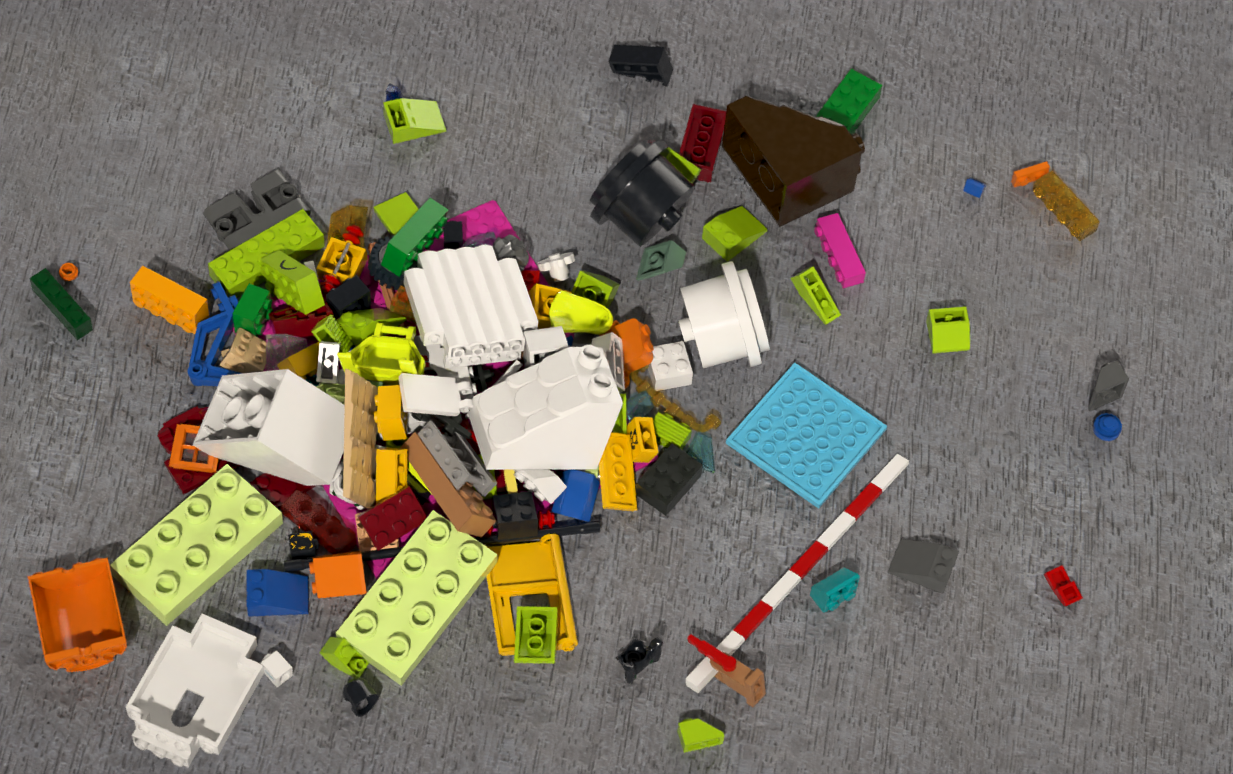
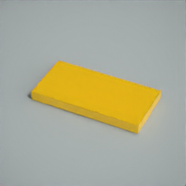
M611 432L599 462L603 509L633 512L637 510L631 437L630 434Z

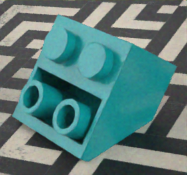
M842 568L813 585L810 596L823 613L828 610L833 611L843 601H850L855 597L860 576L858 573Z

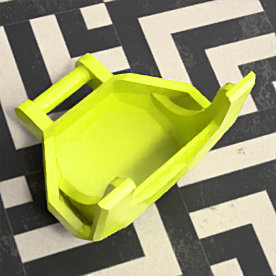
M377 323L374 335L366 338L350 352H337L344 372L346 368L357 373L365 380L383 382L384 385H400L398 376L401 373L423 375L426 365L414 344L416 327L413 326L404 328ZM383 333L406 335V338L383 336Z

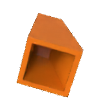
M360 551L312 557L313 562H309L310 574L315 576V582L311 583L313 594H317V598L367 594Z

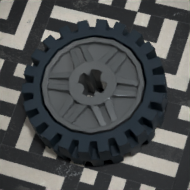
M388 236L384 237V240L381 238L378 240V243L374 244L369 256L368 270H370V275L374 276L376 282L380 280L379 284L381 286L387 284L386 288L388 289L394 286V290H398L399 287L401 290H405L404 273L398 277L381 265L388 242L391 240ZM418 261L413 262V266L411 267V269L418 268Z

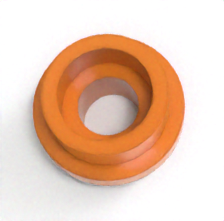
M72 263L63 264L59 269L60 278L64 281L74 280L78 276L77 267Z

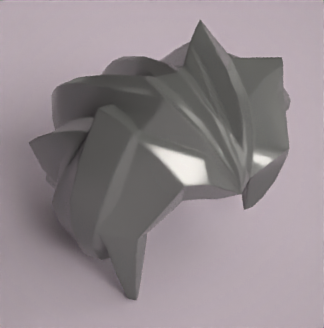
M510 234L503 239L498 237L492 247L497 261L505 258L516 259L520 272L523 271L529 259L524 242Z

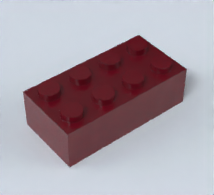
M693 104L679 154L701 169L696 180L711 183L723 140L726 111Z

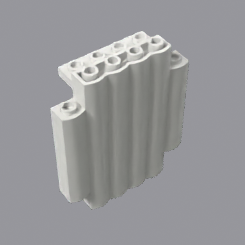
M490 245L419 253L418 268L404 271V286L423 345L443 344V364L445 368L520 360L521 351H524L525 345L523 331L537 330L538 319L516 259L505 258L497 261L493 247Z

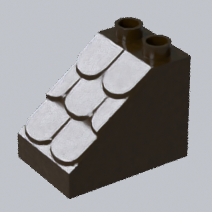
M748 96L727 105L722 148L779 227L854 192L857 174L861 172V155L865 152L864 143L857 133L850 134L844 125L824 117H814L785 105L779 107Z

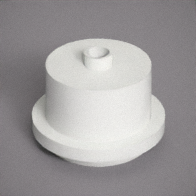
M733 261L721 264L723 275L680 288L688 318L678 320L684 342L695 340L703 368L747 357L750 367L762 364L760 353L770 350L747 268L736 271Z

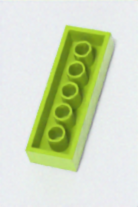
M304 209L209 262V276L215 283H221L227 297L235 295L237 298L243 295L249 283L258 286L266 281L260 270L261 258L280 250L299 262L325 247L324 234Z

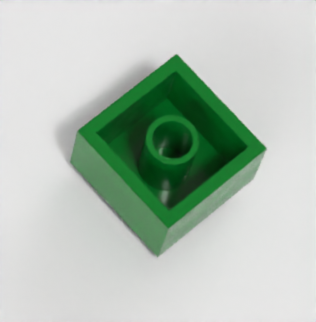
M250 283L248 284L232 313L235 333L239 328H242L256 337L263 334L265 323L267 320H270L268 314L273 312L270 291Z

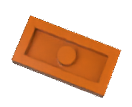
M1046 161L1014 171L1011 183L1014 187L1020 185L1025 186L1036 180L1041 181L1047 177L1050 166Z

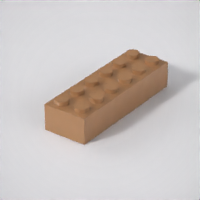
M414 432L401 446L400 449H407V459L456 530L482 537L497 520L492 515L493 511L482 501L483 497L473 488V483L465 482L459 490L456 489L421 440L418 432Z

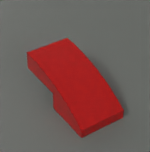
M1063 565L1044 574L1051 589L1065 607L1083 599L1075 582H1071Z

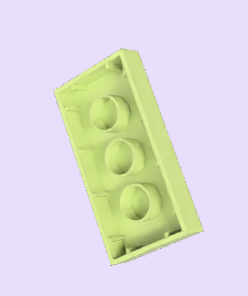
M226 464L111 563V574L158 619L168 626L283 524L282 512Z
M433 510L337 630L336 637L345 638L368 663L402 686L497 564V554L469 534L457 531L450 521Z

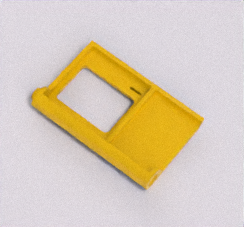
M547 534L541 537L540 542L486 546L497 554V564L487 575L499 654L506 656L514 655L515 631L509 598L533 594H547L550 607H557L556 651L563 650L568 652L574 650L578 642L559 535Z

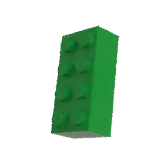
M851 69L815 117H824L842 124L850 134H853L879 100L882 85Z
M429 198L388 242L381 265L398 277L404 271L411 269L413 262L418 261V254L425 249L429 250L434 242L433 240L435 238L439 239L444 231L442 227L448 220L446 218L448 209L432 198Z

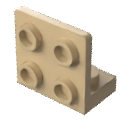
M239 328L230 350L221 360L220 366L240 373L263 372L272 345Z

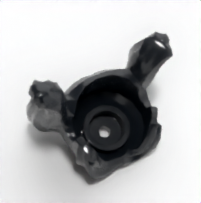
M657 637L651 640L648 647L644 646L643 641L634 639L626 650L615 657L625 670V680L628 684L633 683L637 674L650 663L657 662L660 659L662 653L661 646L663 645L661 638Z

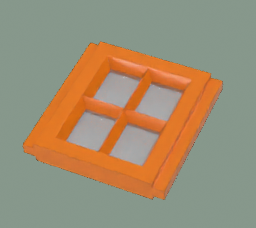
M177 424L169 467L209 473L217 471L219 458L210 456L193 446L200 426Z

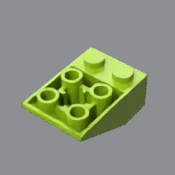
M400 98L383 102V115L393 144L446 132L436 101Z

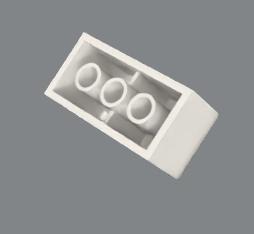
M562 326L523 331L525 337L523 351L524 369L538 364L544 358L568 348Z

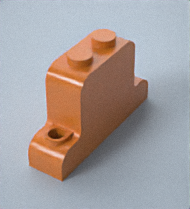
M635 318L621 324L615 320L610 330L599 335L602 336L612 332L622 339L625 389L630 383V373L649 365L653 360L652 351L654 348L650 340V328L647 324H643Z

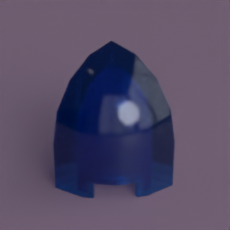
M389 83L386 89V102L404 98L401 90Z

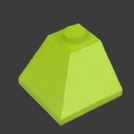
M581 270L571 292L574 295L595 301L608 308L620 284L605 276Z

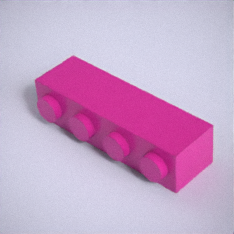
M835 213L818 218L816 227H814L815 235L821 240L822 250L828 255V262L830 267H833L835 270L837 282H840L843 288L864 283L866 272L839 214Z

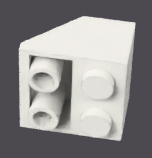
M513 469L515 471L513 475L521 483H525L523 487L528 492H534V495L542 502L546 500L552 504L567 488L562 480L549 469Z

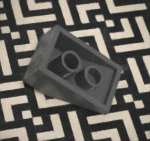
M901 539L888 573L943 594L959 551L942 544Z

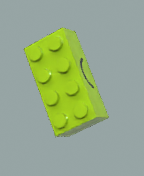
M280 250L260 259V270L267 282L265 283L266 289L277 296L278 299L283 300L286 304L291 305L305 315L325 305L316 273Z

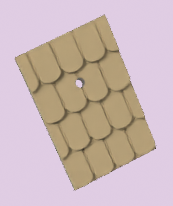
M345 368L343 497L366 509H370L375 506L376 497L375 444L378 423H375L374 411H376L377 407L375 405V394H378V389L357 373Z

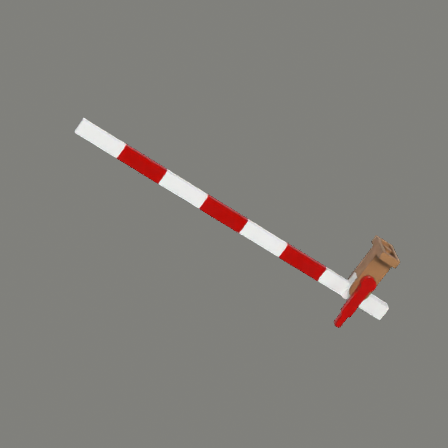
M896 454L717 648L705 640L701 641L692 634L687 637L688 642L706 657L687 676L686 686L699 693L715 677L744 696L747 704L751 707H754L766 694L764 672L758 668L753 671L731 655L909 465V460Z

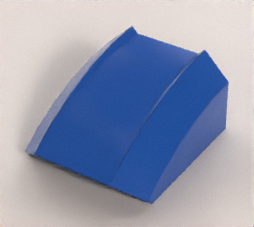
M575 469L562 472L560 479L567 488L556 498L551 512L590 522L600 484L599 480L594 474Z

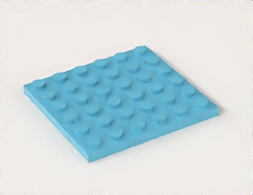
M794 363L726 439V444L819 509L887 430V425Z

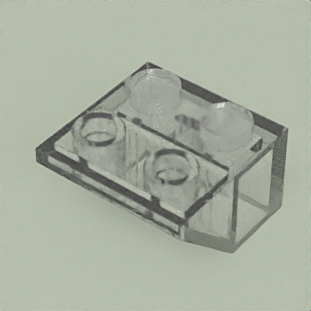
M288 334L266 335V371L279 370L278 363L307 348V339Z

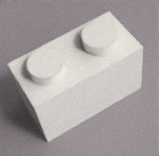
M326 341L319 343L316 382L336 384L339 365L337 352L340 353V343Z

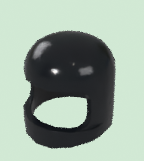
M354 678L343 688V697L346 701H350L352 705L351 710L357 717L366 715L379 699V695L364 678ZM366 698L368 705L360 710H356L360 702Z

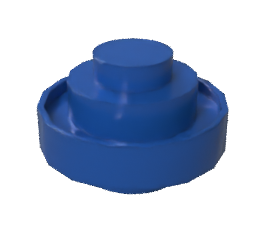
M1108 413L1099 415L1093 424L1094 434L1103 441L1115 440L1122 430L1121 421L1116 416Z

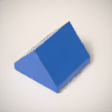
M969 178L963 191L980 198L987 185Z

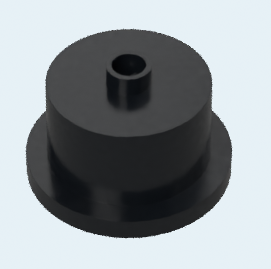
M644 140L635 146L596 188L590 198V202L595 206L590 217L599 225L607 220L612 221L641 247L662 228L668 232L683 216L678 210L691 196L695 186L666 159L670 147L663 140H658L652 145L647 140Z

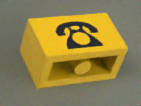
M634 417L627 425V434H630L633 462L649 463L659 453L652 417Z

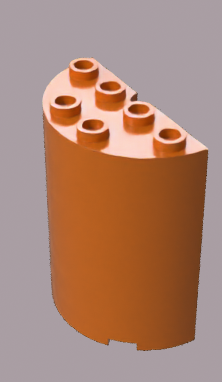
M108 557L96 558L86 563H75L69 570L58 567L52 571L37 572L28 576L43 654L48 667L53 670L66 668V672L86 671L104 666L114 661L113 657L115 655H122L124 653L127 643Z

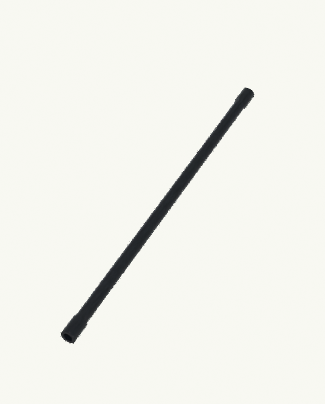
M591 521L575 525L538 529L537 536L498 540L497 535L473 538L483 545L489 546L541 539V537L547 534H557L559 536L591 534L600 532L599 521ZM404 546L380 549L379 551L361 552L362 562L394 558ZM312 558L284 560L285 572L308 569L309 562H313Z

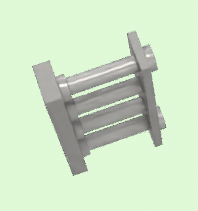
M431 420L418 433L456 489L459 490L465 482L473 483L477 492L485 497L497 484L489 470H486L484 463L462 435L456 432L453 436L441 434Z

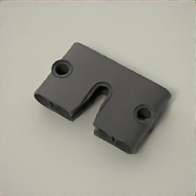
M275 170L250 184L252 188L251 194L260 213H253L248 205L234 193L213 203L204 210L203 215L216 231L218 239L224 242L229 251L304 209L308 216L311 214L310 209L297 194L296 187L289 183L281 170Z

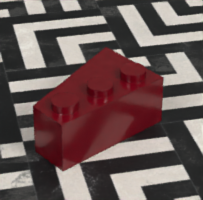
M323 298L324 306L306 315L299 310L297 311L292 306L269 313L271 327L277 341L314 336L311 331L316 324L327 316L333 315L325 299Z

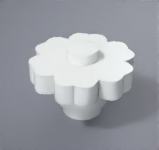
M572 252L564 254L555 253L550 255L549 258L539 261L537 265L540 271L549 270L554 282H559L569 278L567 264L573 263L575 257Z

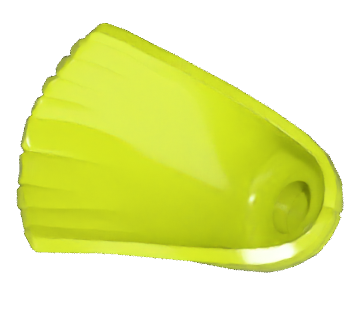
M563 290L556 294L549 310L551 326H562L564 333L600 335L610 330L613 324V315L608 308L595 301Z

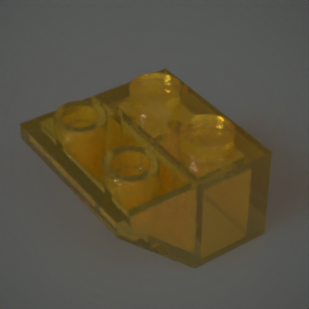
M349 205L332 213L327 245L331 237L346 242L342 237L344 233H348L346 227L355 225L361 228L364 234L363 237L358 238L360 244L356 246L365 249L368 207Z

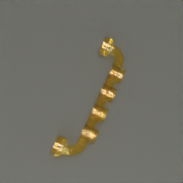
M648 365L631 372V379L637 385L636 391L642 396L646 393L652 397L650 401L654 406L659 407L663 405L667 408L664 411L673 418L677 416L681 419L679 423H685L697 432H706L710 429L716 430L721 425L719 418L712 413L705 418V424H698L691 415L685 414L677 404L671 403L663 393L653 389L646 380H642L638 373H644L649 367Z

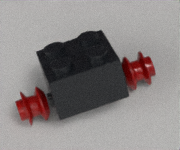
M532 491L492 495V511L497 521L487 532L491 535L493 528L496 529L498 540L537 536L538 527L543 529L544 525H548L551 528V525L555 524L554 513H550L549 509L544 514H542L541 510L536 513Z

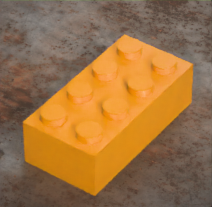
M143 265L130 281L132 299L136 306L149 310L155 316L165 318L167 322L182 327L187 333L196 334L197 324L210 318L206 298Z

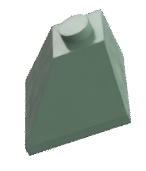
M672 240L644 248L636 279L640 281L682 268L686 251Z

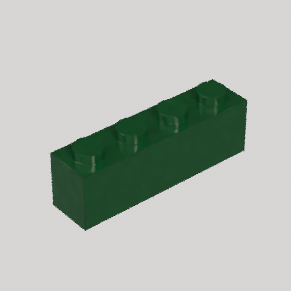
M46 268L30 277L34 293L76 340H79L93 330L91 318Z

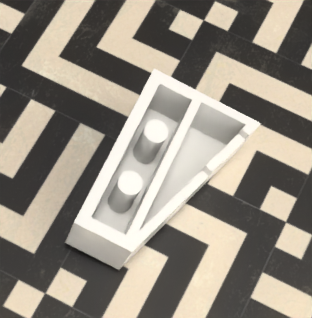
M612 332L593 338L591 345L602 347L619 393L625 391L622 339Z

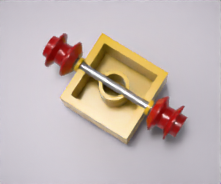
M358 226L346 227L348 233L342 235L346 242L331 237L316 268L318 279L325 281L320 282L319 286L326 294L335 286L342 285L346 279L352 278L355 275L360 277L368 259L366 249L356 246L360 244L358 238L364 235Z

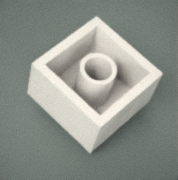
M684 341L653 347V360L647 365L654 392L692 384L693 371Z

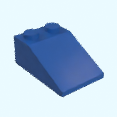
M269 569L247 570L248 616L309 614L308 576Z

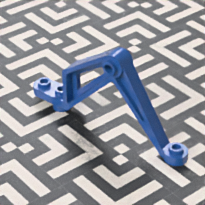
M220 282L212 284L213 288L210 291L214 299L219 300L218 307L221 313L197 324L187 370L190 381L195 386H218L221 377L224 375L243 374L215 367L234 327L232 313L238 304L235 295L227 297ZM220 328L205 361L201 360L207 333Z

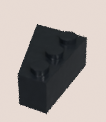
M614 45L608 60L613 73L635 78V76L646 78L647 82H652V80L663 82L662 86L666 87L669 85L673 72L665 47Z

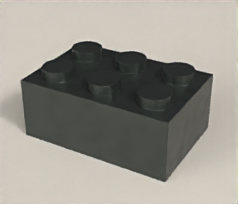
M671 444L636 483V495L666 516L701 477L703 465L674 444Z

